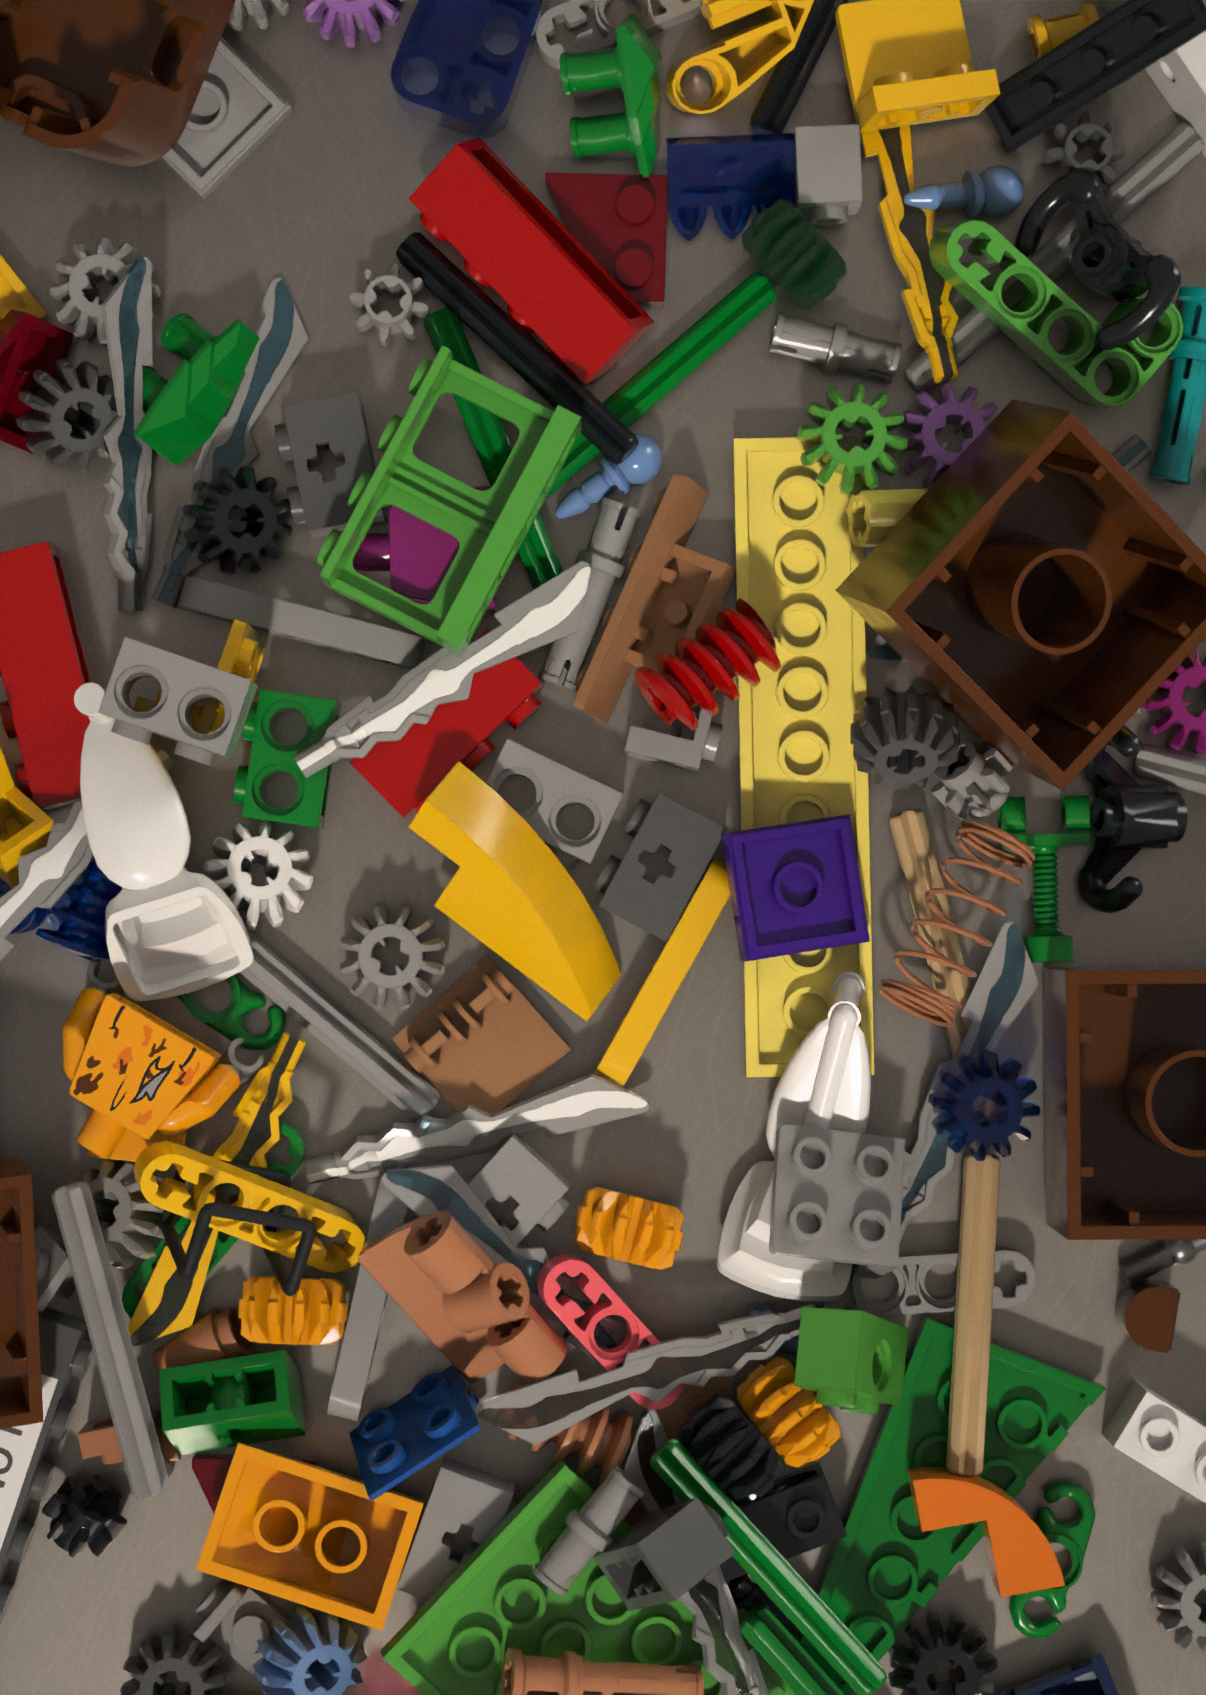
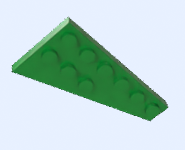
M926 1315L922 1319L905 1363L902 1405L889 1404L843 1522L847 1537L836 1540L816 1594L878 1662L896 1642L895 1637L920 1607L924 1608L939 1590L938 1586L959 1561L962 1562L984 1536L981 1521L922 1532L915 1518L907 1469L918 1467L947 1468L954 1326ZM990 1341L984 1462L982 1473L976 1476L993 1483L1015 1499L1025 1487V1481L1051 1450L1055 1451L1069 1434L1067 1432L1088 1405L1092 1406L1106 1388L1102 1384ZM800 1632L798 1640L845 1693L852 1695L854 1690Z

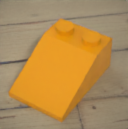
M238 1443L195 1570L382 1631L424 1500L389 1489L371 1501L367 1495L364 1481Z

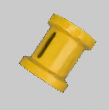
M1092 2L1083 3L1077 12L1042 19L1039 14L1029 16L1027 32L1033 62L1099 20L1095 5Z

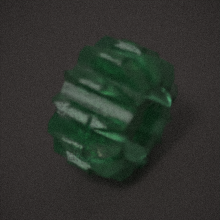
M778 199L768 209L764 208L751 220V225L741 235L743 248L798 307L810 309L821 299L825 300L837 288L838 282L847 274L846 262L839 255L838 251L790 201Z

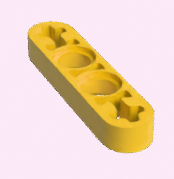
M714 856L593 1074L622 1087L628 1080L730 897L726 863Z
M170 1141L156 1142L146 1147L136 1159L134 1166L135 1180L146 1200L156 1207L195 1222L200 1209L206 1204L208 1193L212 1188L222 1183H232L237 1185L240 1190L238 1199L232 1206L268 1212L275 1206L288 1205L295 1209L294 1217L311 1220L315 1224L318 1233L335 1237L341 1230L346 1238L344 1243H332L327 1250L320 1238L315 1235L307 1260V1265L331 1273L346 1271L356 1265L358 1256L365 1246L364 1234L353 1216L346 1210L181 1144ZM174 1163L180 1177L193 1183L191 1193H189L185 1183L173 1178H165L159 1186L153 1175L156 1169L167 1171L171 1164ZM216 1216L211 1217L209 1227L291 1259L295 1258L302 1231L284 1229L278 1232H271L265 1230L262 1224Z

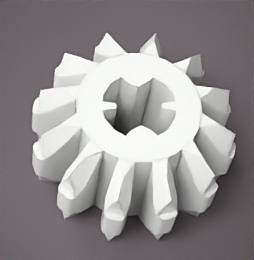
M267 820L260 821L257 837H251L248 828L243 823L234 825L233 839L235 844L225 838L217 837L213 842L212 849L220 859L206 860L203 867V874L218 880L214 883L226 893L237 911L242 909L247 912L245 927L249 930L256 928L259 913L262 912L265 913L272 927L282 925L283 911L281 906L289 911L298 913L302 909L304 901L296 891L309 890L313 882L312 875L298 870L309 862L310 855L308 850L298 849L287 852L294 840L295 834L287 829L275 841L269 838L271 823ZM252 864L264 865V874L267 876L264 886L257 887L251 885L252 878L249 872Z

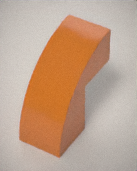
M918 1467L907 1469L915 1518L922 1532L982 1522L992 1581L1001 1598L1065 1586L1061 1567L1047 1538L1029 1513L1003 1489L976 1475H956L950 1473L947 1468Z

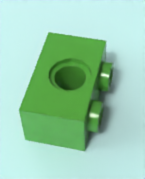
M802 1307L794 1386L816 1392V1404L840 1407V1411L878 1415L879 1403L902 1405L909 1328L860 1310Z

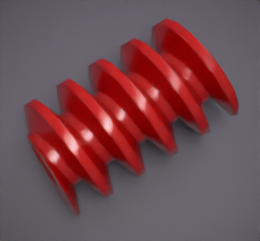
M741 598L738 599L736 602L737 611L731 608H724L719 611L716 616V626L711 623L699 625L695 631L696 641L689 637L679 639L675 644V656L669 652L659 653L654 659L655 671L649 667H639L635 671L636 682L642 695L651 709L667 725L671 726L674 721L679 720L690 730L694 731L698 728V722L693 710L695 706L699 705L710 715L715 716L719 713V707L714 696L715 692L719 690L735 702L740 698L735 678L740 676L750 685L756 687L761 681L755 666L756 663L762 662L775 673L781 669L776 653V644L761 617L746 601Z

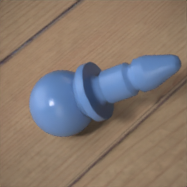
M996 165L985 169L979 175L975 171H966L962 177V182L941 183L939 186L936 184H926L905 194L904 202L909 206L925 210H936L938 207L942 209L963 207L968 216H977L980 211H983L990 216L1002 217L1011 214L1019 207L1024 196V185L1016 171L1007 166Z
M634 433L639 444L634 452L621 464L612 463L605 455L600 457L599 461L604 467L603 471H597L584 480L580 487L570 490L556 508V517L564 519L585 512L592 503H597L612 493L614 487L619 488L621 493L625 495L629 492L630 483L643 484L652 480L658 474L662 465V452L657 442L648 435Z

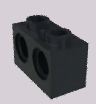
M820 1462L779 1477L774 1482L775 1486L761 1499L757 1497L747 1507L737 1505L785 1559L847 1537ZM730 1557L720 1565L726 1582L748 1574L733 1557Z

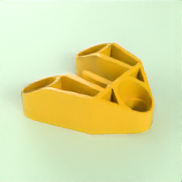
M701 0L702 5L700 8L704 18L708 19L712 30L762 9L765 10L767 19L710 43V47L683 57L674 63L667 73L665 82L666 94L672 105L681 112L705 114L718 110L737 97L795 48L814 0ZM692 66H699L708 71L713 85L709 97L698 104L690 103L686 100L680 89L682 75Z

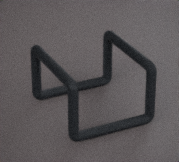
M224 1161L289 1188L291 1186L290 1176L286 1172ZM176 1169L173 1179L185 1183L186 1180L180 1177ZM208 1203L199 1211L189 1247L185 1254L173 1226L176 1214L163 1210L160 1222L161 1231L180 1276L184 1279L192 1277L196 1270L212 1216L265 1225V1230L276 1232L278 1227L302 1231L290 1274L279 1253L263 1248L277 1280L287 1296L295 1295L299 1289L316 1235V1227L311 1220L282 1215L285 1205L275 1206L269 1212L220 1203Z

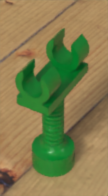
M1088 795L1061 797L1060 820L1062 833L1026 834L1025 797H1007L1003 805L997 810L998 828L1021 840L1035 854V862L1032 863V867H1034L1032 873L1035 874L1033 875V880H1036L1033 882V886H1035L1033 892L1036 893L1033 895V898L1036 899L1033 901V905L1036 906L1033 909L1037 912L1034 914V918H1036L1034 924L1037 926L1034 927L1030 935L1022 937V963H1024L1025 947L1031 963L1074 962L1073 936L1064 934L1060 930V926L1057 925L1059 924V920L1056 919L1059 917V913H1057L1059 907L1056 905L1059 904V901L1056 899L1059 898V894L1056 893L1058 888L1055 887L1058 885V881H1056L1058 875L1055 874L1058 872V869L1055 868L1058 866V863L1055 862L1057 860L1055 854H1057L1059 847H1086L1091 845L1090 802ZM998 842L999 848L1010 849Z

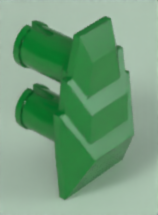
M629 14L615 29L617 40L615 48L573 54L562 53L560 55V75L566 95L573 94L574 92L620 87L624 93L625 112L583 118L572 117L570 119V140L575 158L629 150L632 156L637 157L639 173L645 178L650 177L655 170L660 150L657 113L661 103L658 69L662 57L636 14Z
M182 313L172 317L162 330L161 344L184 361H182L169 381L159 375L153 367L142 365L143 410L146 411V414L133 434L177 467L213 435L233 401L232 398L246 374L244 368L260 338L238 319L219 336H215L197 324L188 314ZM131 371L124 379V396L128 400H130Z

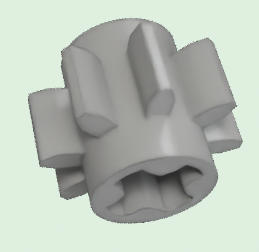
M398 263L391 265L389 275L376 277L371 270L366 269L364 273L368 286L365 293H350L349 297L353 305L366 308L367 311L355 323L357 329L360 332H364L374 326L379 330L381 344L385 347L390 342L391 334L403 332L408 339L413 341L415 334L411 324L415 316L423 318L430 314L429 306L421 302H414L413 297L424 288L422 279L420 277L415 278L406 284L401 279ZM385 293L392 299L401 297L399 302L402 312L395 317H392L386 310L377 314L381 310L378 298Z
M978 738L974 745L969 741H960L958 760L949 765L947 777L939 778L941 782L931 789V793L947 810L951 809L961 820H965L970 813L977 817L990 815L998 810L1008 797L1010 787L1002 776L1009 773L1013 769V765L997 747L991 748L983 738Z

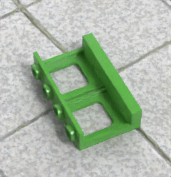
M442 345L434 361L424 358L418 366L408 388V393L415 396L403 418L395 414L387 424L378 444V450L384 452L381 461L373 475L364 471L359 477L347 503V506L354 509L343 532L335 528L330 532L320 550L317 563L323 566L320 577L328 588L463 656L582 431L581 416L559 405L554 412L452 359L451 350ZM445 394H456L514 424L519 430V437L494 485L488 490H477L420 461L414 455L413 449L438 400ZM386 506L397 507L453 536L459 542V550L434 598L427 604L416 603L358 573L353 567L354 558L376 516Z

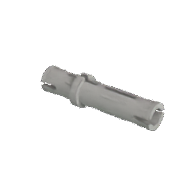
M603 498L601 502L602 507L586 551L579 550L575 563L585 561L591 567L578 631L552 642L542 671L538 675V678L555 683L558 686L576 691L578 676L583 668L615 578L622 580L626 567L621 565V561L636 520L641 514V511L631 506L624 507L623 503L608 498Z

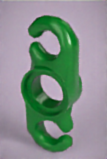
M237 974L225 979L231 988L232 997L228 1007L219 1013L205 1011L197 1002L196 991L174 996L186 1006L194 1018L205 1023L230 1041L236 1038H243L244 1042L240 1047L245 1050L269 1049L278 1043L285 1029L286 1020L283 1009L278 1005H273L268 1008L270 1022L266 1032L261 1035L248 1033L244 1028L245 1015L251 1010L263 1008L266 1005L264 995L250 991L241 982Z
M1070 1481L1053 1484L1045 1490L1043 1497L1050 1504L1057 1502L1061 1498L1068 1497L1073 1499L1079 1507V1515L1075 1521L1068 1524L1059 1522L1048 1507H1043L1039 1510L1037 1516L1038 1527L1048 1542L1059 1543L1069 1551V1565L1062 1573L1065 1586L1012 1595L1009 1600L1008 1608L1013 1626L1024 1636L1034 1639L1051 1636L1059 1630L1061 1623L1054 1616L1047 1618L1043 1622H1033L1026 1616L1025 1605L1029 1599L1039 1596L1045 1598L1056 1613H1061L1066 1609V1593L1081 1575L1083 1559L1095 1521L1096 1512L1091 1494L1080 1484Z

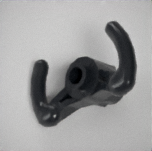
M1079 168L1055 180L1035 200L1023 218L1014 246L1026 257L1034 254L1044 229L1054 214L1065 203L1073 202L1080 232V238L1074 246L1071 255V270L1077 282L1110 300L1121 303L1125 299L1137 298L1148 290L1147 296L1134 310L1122 319L1099 329L1097 332L1096 342L1098 346L1104 350H1111L1136 339L1155 324L1170 306L1181 284L1182 276L1173 258L1163 254L1153 256L1142 247L1140 241L1132 238L1113 219L1100 178L1087 169Z
M1125 725L1121 727L1083 769L1086 777L1094 786L1096 799L1090 807V828L1097 837L1094 851L1087 858L1085 866L1078 872L1077 887L1079 897L1085 904L1096 911L1104 913H1116L1128 908L1143 892L1141 881L1132 876L1125 877L1111 889L1107 888V884L1141 849H1166L1169 842L1180 841L1185 834L1188 819L1186 803L1180 793L1168 792L1165 785H1140L1105 751L1106 746L1109 745L1125 757H1132L1139 753L1142 748L1141 740Z

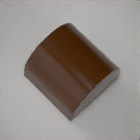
M1144 1279L1132 1286L1127 1285L1119 1294L1115 1304V1317L1118 1326L1124 1334L1140 1347L1168 1354V1350L1172 1348L1181 1293L1168 1282Z

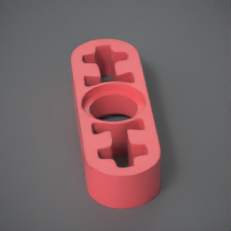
M571 1254L558 1255L548 1260L541 1268L537 1278V1290L541 1300L606 1371L615 1369L618 1364L622 1363L626 1352L660 1343L601 1276L580 1257ZM563 1272L571 1277L577 1276L580 1272L582 1273V1276L577 1281V1286L594 1303L585 1312L565 1294L556 1300L555 1296L561 1290L556 1279ZM603 1293L605 1295V1299L597 1302L600 1295ZM608 1315L622 1316L627 1324V1335L624 1341L612 1349L598 1347L594 1339V1330L597 1323ZM582 1316L579 1324H576L574 1320ZM645 1339L647 1342L646 1345L640 1347L642 1341ZM659 1357L652 1366L655 1369H659L665 1364V1367L660 1372L661 1379L665 1382L662 1387L675 1377L684 1374L681 1365L674 1357ZM639 1374L616 1382L623 1389L631 1386H642L645 1380ZM681 1383L658 1403L637 1392H633L629 1396L644 1408L651 1410L663 1409L678 1399L684 1384Z

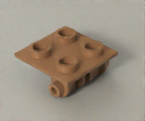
M488 954L392 1038L404 1052L403 1056L410 1065L429 1080L456 1112L468 1104L489 1114L505 1109L571 1050Z

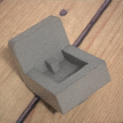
M39 1225L35 1230L38 1311L42 1312L48 1305L70 1315L79 1302V1296L62 1235Z

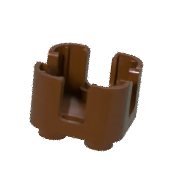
M0 0V117L25 127L24 135L58 149L123 167H136L151 163L165 155L181 137L235 0Z

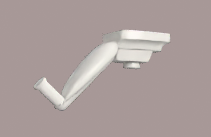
M85 683L76 690L74 695L76 708L82 714L87 715L91 721L84 733L80 762L82 812L89 846L98 868L109 880L122 887L119 894L108 903L105 912L106 942L116 977L126 995L133 1001H149L174 997L219 983L243 971L253 962L251 942L245 924L234 904L218 885L207 876L189 872L184 867L189 856L191 844L188 820L179 793L162 760L150 743L147 745L111 732L115 720L98 713L105 690L99 684Z
M844 972L835 978L833 982L834 1002L829 1010L828 1018L817 1023L802 1040L790 1058L776 1086L768 1111L765 1133L768 1147L774 1159L776 1131L783 1124L863 1134L866 1132L870 1113L871 1070L865 1034L858 1025L861 1020L859 1004L865 991V983L854 972ZM761 1161L754 1164L738 1186L729 1206L718 1246L716 1259L718 1271L735 1282L775 1297L815 1302L839 1300L848 1285L853 1264L774 1255L769 1251L774 1161Z

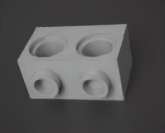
M124 637L98 713L115 720L111 730L113 733L147 745L150 743L152 734L155 733L178 741L174 754L212 767L215 755L230 760L233 759L258 685L252 680ZM144 677L156 678L162 689L159 703L150 711L136 712L129 701V692L132 685ZM213 698L220 700L225 710V718L221 727L210 734L197 733L191 721L194 707L204 699Z
M507 739L486 784L499 794L503 783L511 777L523 776L531 780L536 788L535 802L528 810L518 814L545 842L562 865L574 870L579 859L591 864L621 802L623 793ZM572 803L585 805L594 816V827L591 833L580 840L565 838L557 828L559 812L562 808Z

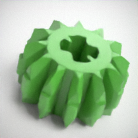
M855 383L850 393V402L845 403L841 391L836 386L828 388L826 400L830 410L819 403L811 402L807 406L806 414L818 426H800L797 431L798 440L818 444L802 453L800 457L802 465L809 466L823 460L825 466L820 470L816 482L824 486L829 482L834 472L841 474L839 488L840 493L845 495L851 493L855 475H859L863 486L867 490H875L879 483L874 467L886 475L893 476L898 470L899 465L886 452H904L908 440L902 436L887 434V432L902 425L904 422L903 414L901 412H893L882 418L880 412L889 399L888 395L880 392L875 396L871 406L863 403L865 388L862 383ZM855 426L861 428L865 432L861 443L868 444V448L864 450L862 447L855 446L850 452L844 451L839 446L843 435L835 434L836 430L840 428L842 431L850 432Z

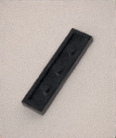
M1128 0L999 84L1000 95L985 110L1008 152H1013L1026 145L1058 123L1066 120L1205 33L1206 0Z

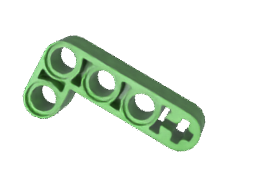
M967 220L945 224L935 232L930 241L929 256L935 270L1075 398L1086 404L1116 407L1128 403L1167 359L1182 337L1183 321L1181 314L1175 305L1170 304L1155 322L1154 333L1147 343H1141L1137 337L1114 349L1104 350L1096 342V334L1099 329L1125 317L1144 298L1123 301L1113 309L1100 325L1002 234L984 221ZM971 238L972 243L968 247V252L978 262H960L958 260L963 253L962 247L957 243L959 239ZM981 264H995V265H993L992 267H990V268L987 270V269H985ZM1011 275L1019 280L1023 289L1022 300L1014 310L1006 307L1001 296L1002 286ZM1057 318L1065 322L1069 332L1068 341L1059 352L1053 350L1048 340L1049 328ZM1107 360L1113 368L1114 380L1110 389L1102 394L1095 385L1094 375L1098 365Z

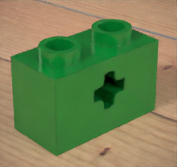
M286 1349L159 1370L162 1432L180 1455L235 1447L238 1443L248 1445L306 1435L302 1375Z

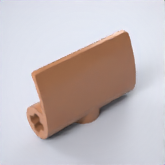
M446 1210L425 1215L392 1230L363 1248L358 1256L359 1263L470 1383L477 1382L485 1375L507 1364L521 1381L526 1384H532L544 1380L551 1375L566 1356V1342L530 1303V1290L521 1270L511 1263L504 1262L496 1265L452 1214Z

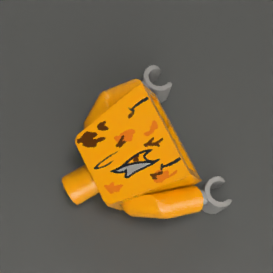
M95 959L88 965L85 989L80 992L62 1027L63 1070L68 1078L72 1080L69 1094L93 1108L75 1140L93 1153L109 1159L126 1129L149 1140L158 1132L164 1135L175 1136L214 1116L239 1088L240 1084L247 1083L253 1079L264 1063V1056L261 1055L253 1065L246 1066L240 1064L236 1060L234 1053L244 1042L243 1038L233 1040L222 1056V1054L123 997V988L118 979L109 983L99 981L97 976L100 972L101 960Z

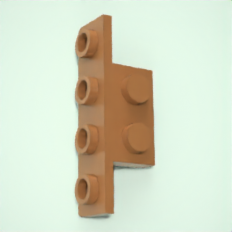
M675 472L669 485L658 494L653 507V521L644 542L635 549L630 557L626 583L617 603L613 604L605 614L601 629L602 637L592 660L582 668L577 679V694L573 701V706L607 724L632 666L637 668L649 667L655 671L654 659L659 653L669 652L675 656V644L682 637H689L696 641L695 631L702 623L714 624L736 574V569L729 564L685 548L709 493L687 475Z

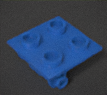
M454 1365L441 1373H433L424 1377L414 1386L411 1393L388 1408H379L372 1411L360 1422L356 1429L349 1433L367 1495L371 1501L482 1429L475 1413V1407L479 1400L471 1390L467 1392L461 1373ZM484 1409L481 1410V1411H479V1412H478V1415H480L481 1413H483V1412H484Z

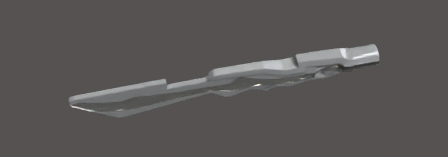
M813 1303L803 1306L815 1308ZM802 1307L785 1313L775 1314L767 1311L716 1323L719 1331L706 1336L677 1337L626 1352L622 1366L580 1381L577 1369L575 1368L481 1401L476 1405L475 1413L479 1418L536 1446L633 1392H637L658 1403L681 1383L705 1387L710 1377H733L749 1360H770L785 1341L799 1335Z
M651 1409L643 1411L640 1416L622 1469L645 1489V1495L639 1498L647 1513L682 1502L651 1467V1456L662 1444L668 1441L658 1414L655 1410ZM719 1566L678 1598L693 1615L692 1640L702 1645L704 1668L720 1683L722 1695H769L753 1647L747 1649L741 1636L738 1611Z

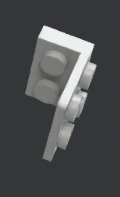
M791 1124L781 1125L776 1131L769 1251L774 1255L853 1264L852 1277L878 1279L899 1267L905 1139Z

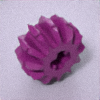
M1197 646L1182 661V664L1157 688L1156 692H1159V696L1148 698L1140 707L1142 711L1146 712L1157 709L1160 711L1162 717L1153 721L1148 727L1152 735H1157L1171 727L1173 730L1168 739V748L1176 751L1180 750L1189 736L1191 748L1196 755L1206 753V709L1190 714L1185 707L1191 702H1183L1182 695L1183 691L1186 692L1198 686L1206 692V657L1202 663ZM1206 693L1200 696V699H1205Z

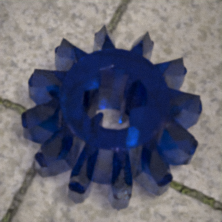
M985 1049L980 1056L977 1067L969 1055L962 1053L957 1056V1064L961 1071L960 1075L955 1077L944 1069H941L937 1074V1078L948 1086L949 1089L947 1093L935 1092L929 1095V1104L940 1110H946L936 1116L932 1121V1126L938 1133L951 1132L947 1146L956 1153L961 1152L970 1145L971 1156L977 1161H984L989 1154L992 1143L995 1150L1002 1157L1010 1156L1012 1153V1147L1008 1140L1010 1135L1014 1134L1024 1141L1031 1139L1032 1133L1020 1123L1022 1117L1034 1118L1040 1115V1107L1024 1100L1037 1089L1036 1082L1030 1077L1018 1078L1022 1065L1012 1057L999 1065L997 1053L993 1050ZM979 1095L990 1099L996 1104L994 1110L989 1115L973 1107V1103Z

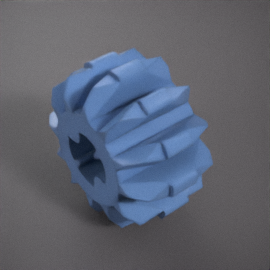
M295 1605L291 1621L285 1623L282 1620L273 1618L274 1630L276 1631L273 1638L257 1640L259 1652L263 1657L254 1663L253 1667L256 1677L262 1683L264 1695H346L344 1690L347 1686L363 1683L360 1675L361 1672L356 1667L366 1660L367 1656L364 1653V1647L357 1641L359 1636L356 1634V1628L347 1619L317 1609L310 1613L306 1608Z

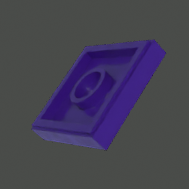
M850 814L721 834L741 962L870 942Z

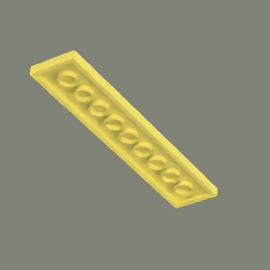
M843 436L839 446L844 451L850 452L855 446L861 447V436ZM797 437L733 439L736 602L741 598L761 617L775 641L776 653L781 664V669L775 673L762 662L756 663L755 666L761 680L760 684L756 687L750 685L742 677H737V688L740 694L738 699L740 831L850 814L870 942L743 961L745 1076H782L790 1058L802 1040L817 1023L828 1018L835 996L833 982L839 974L844 972L858 974L865 983V991L859 1004L861 1020L858 1025L865 1034L871 1075H874L868 773L858 771L857 763L853 757V744L850 743V726L853 723V715L860 711L863 699L867 697L865 620L835 591L864 560V547H855L849 537V519L847 514L852 493L861 492L862 482L859 475H855L854 486L849 495L840 493L839 485L842 475L836 472L833 473L827 484L824 486L819 485L816 482V478L820 470L825 466L823 460L809 466H803L800 460L802 453L818 444L806 443L798 440Z

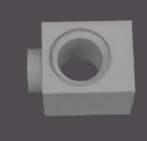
M860 124L795 127L792 138L794 217L809 216L810 224L818 226L846 223L848 215L858 214L863 201Z

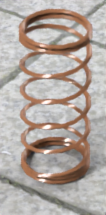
M971 819L962 821L961 827H958L955 835L960 848L971 859L950 857L940 862L941 872L946 880L957 890L934 888L925 892V900L928 906L943 921L918 919L910 923L909 929L913 937L930 953L917 950H902L894 953V960L900 971L916 985L893 979L881 980L882 985L878 986L880 994L895 1006L922 1020L943 1027L952 1026L953 1020H956L954 1011L944 1003L956 1009L962 1008L961 1004L939 993L913 975L902 964L900 956H916L952 967L971 978H975L977 975L975 971L952 961L929 945L917 933L915 926L931 925L960 933L985 947H991L992 943L987 938L963 928L942 913L932 902L931 895L946 894L973 901L999 916H1008L1006 910L1002 907L977 897L960 885L948 873L946 865L948 863L972 865L985 869L1008 883L1021 886L1023 883L1020 878L986 863L964 844L962 839L985 855L1011 866L1026 868L1033 866L1032 861L1035 860L1034 852L1018 838L997 827ZM977 834L986 836L994 841H997L1003 844L1004 846L1010 848L1017 854L999 848L989 843L988 841L982 839Z

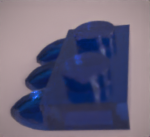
M793 133L666 138L669 213L675 228L687 241H691L703 227L707 217L708 206H712L718 226L730 239H735L746 226L752 204L756 205L757 215L762 225L773 237H778L786 229L795 208V138Z

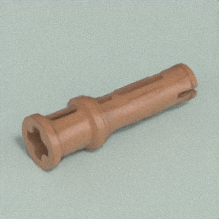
M508 1648L503 1661L501 1690L502 1695H703L704 1675L701 1672L702 1667L700 1665L675 1666L650 1663L595 1662L583 1660L581 1655L571 1650H563L559 1657L523 1655L519 1648Z

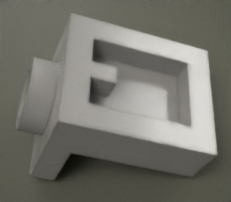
M700 707L697 719L698 728L694 731L693 739L688 740L680 738L683 727L676 724L670 726L661 720L645 718L643 728L630 725L624 755L697 773L702 759L714 762L723 724L711 722L712 715Z
M219 1581L195 1610L203 1619L193 1635L202 1643L209 1637L250 1674L256 1677L253 1664L263 1657L259 1652L257 1640L273 1638L276 1633L273 1618L287 1623L291 1621L292 1616L262 1591L235 1582L228 1588Z

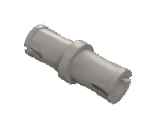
M778 312L768 352L822 365L823 372L835 374L838 369L891 384L898 367L902 344L848 331L847 324L836 321L832 327Z
M613 1466L609 1475L581 1510L572 1509L564 1519L568 1526L540 1562L533 1566L532 1572L552 1591L564 1597L568 1592L569 1586L597 1551L603 1553L613 1543L610 1535L639 1498L645 1495V1489L626 1472Z

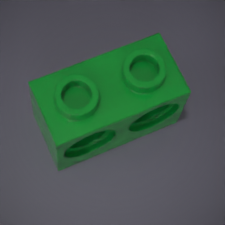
M260 689L258 703H252L243 727V740L252 741L249 766L239 765L235 778L233 802L243 804L241 817L319 829L324 828L333 763L306 779L293 756L318 742L321 737H324L327 728L340 718L341 703L332 699ZM287 710L301 711L307 721L305 736L293 745H282L274 734V723L277 717ZM282 772L289 773L296 780L298 786L297 797L288 807L275 809L266 800L265 785L273 775Z

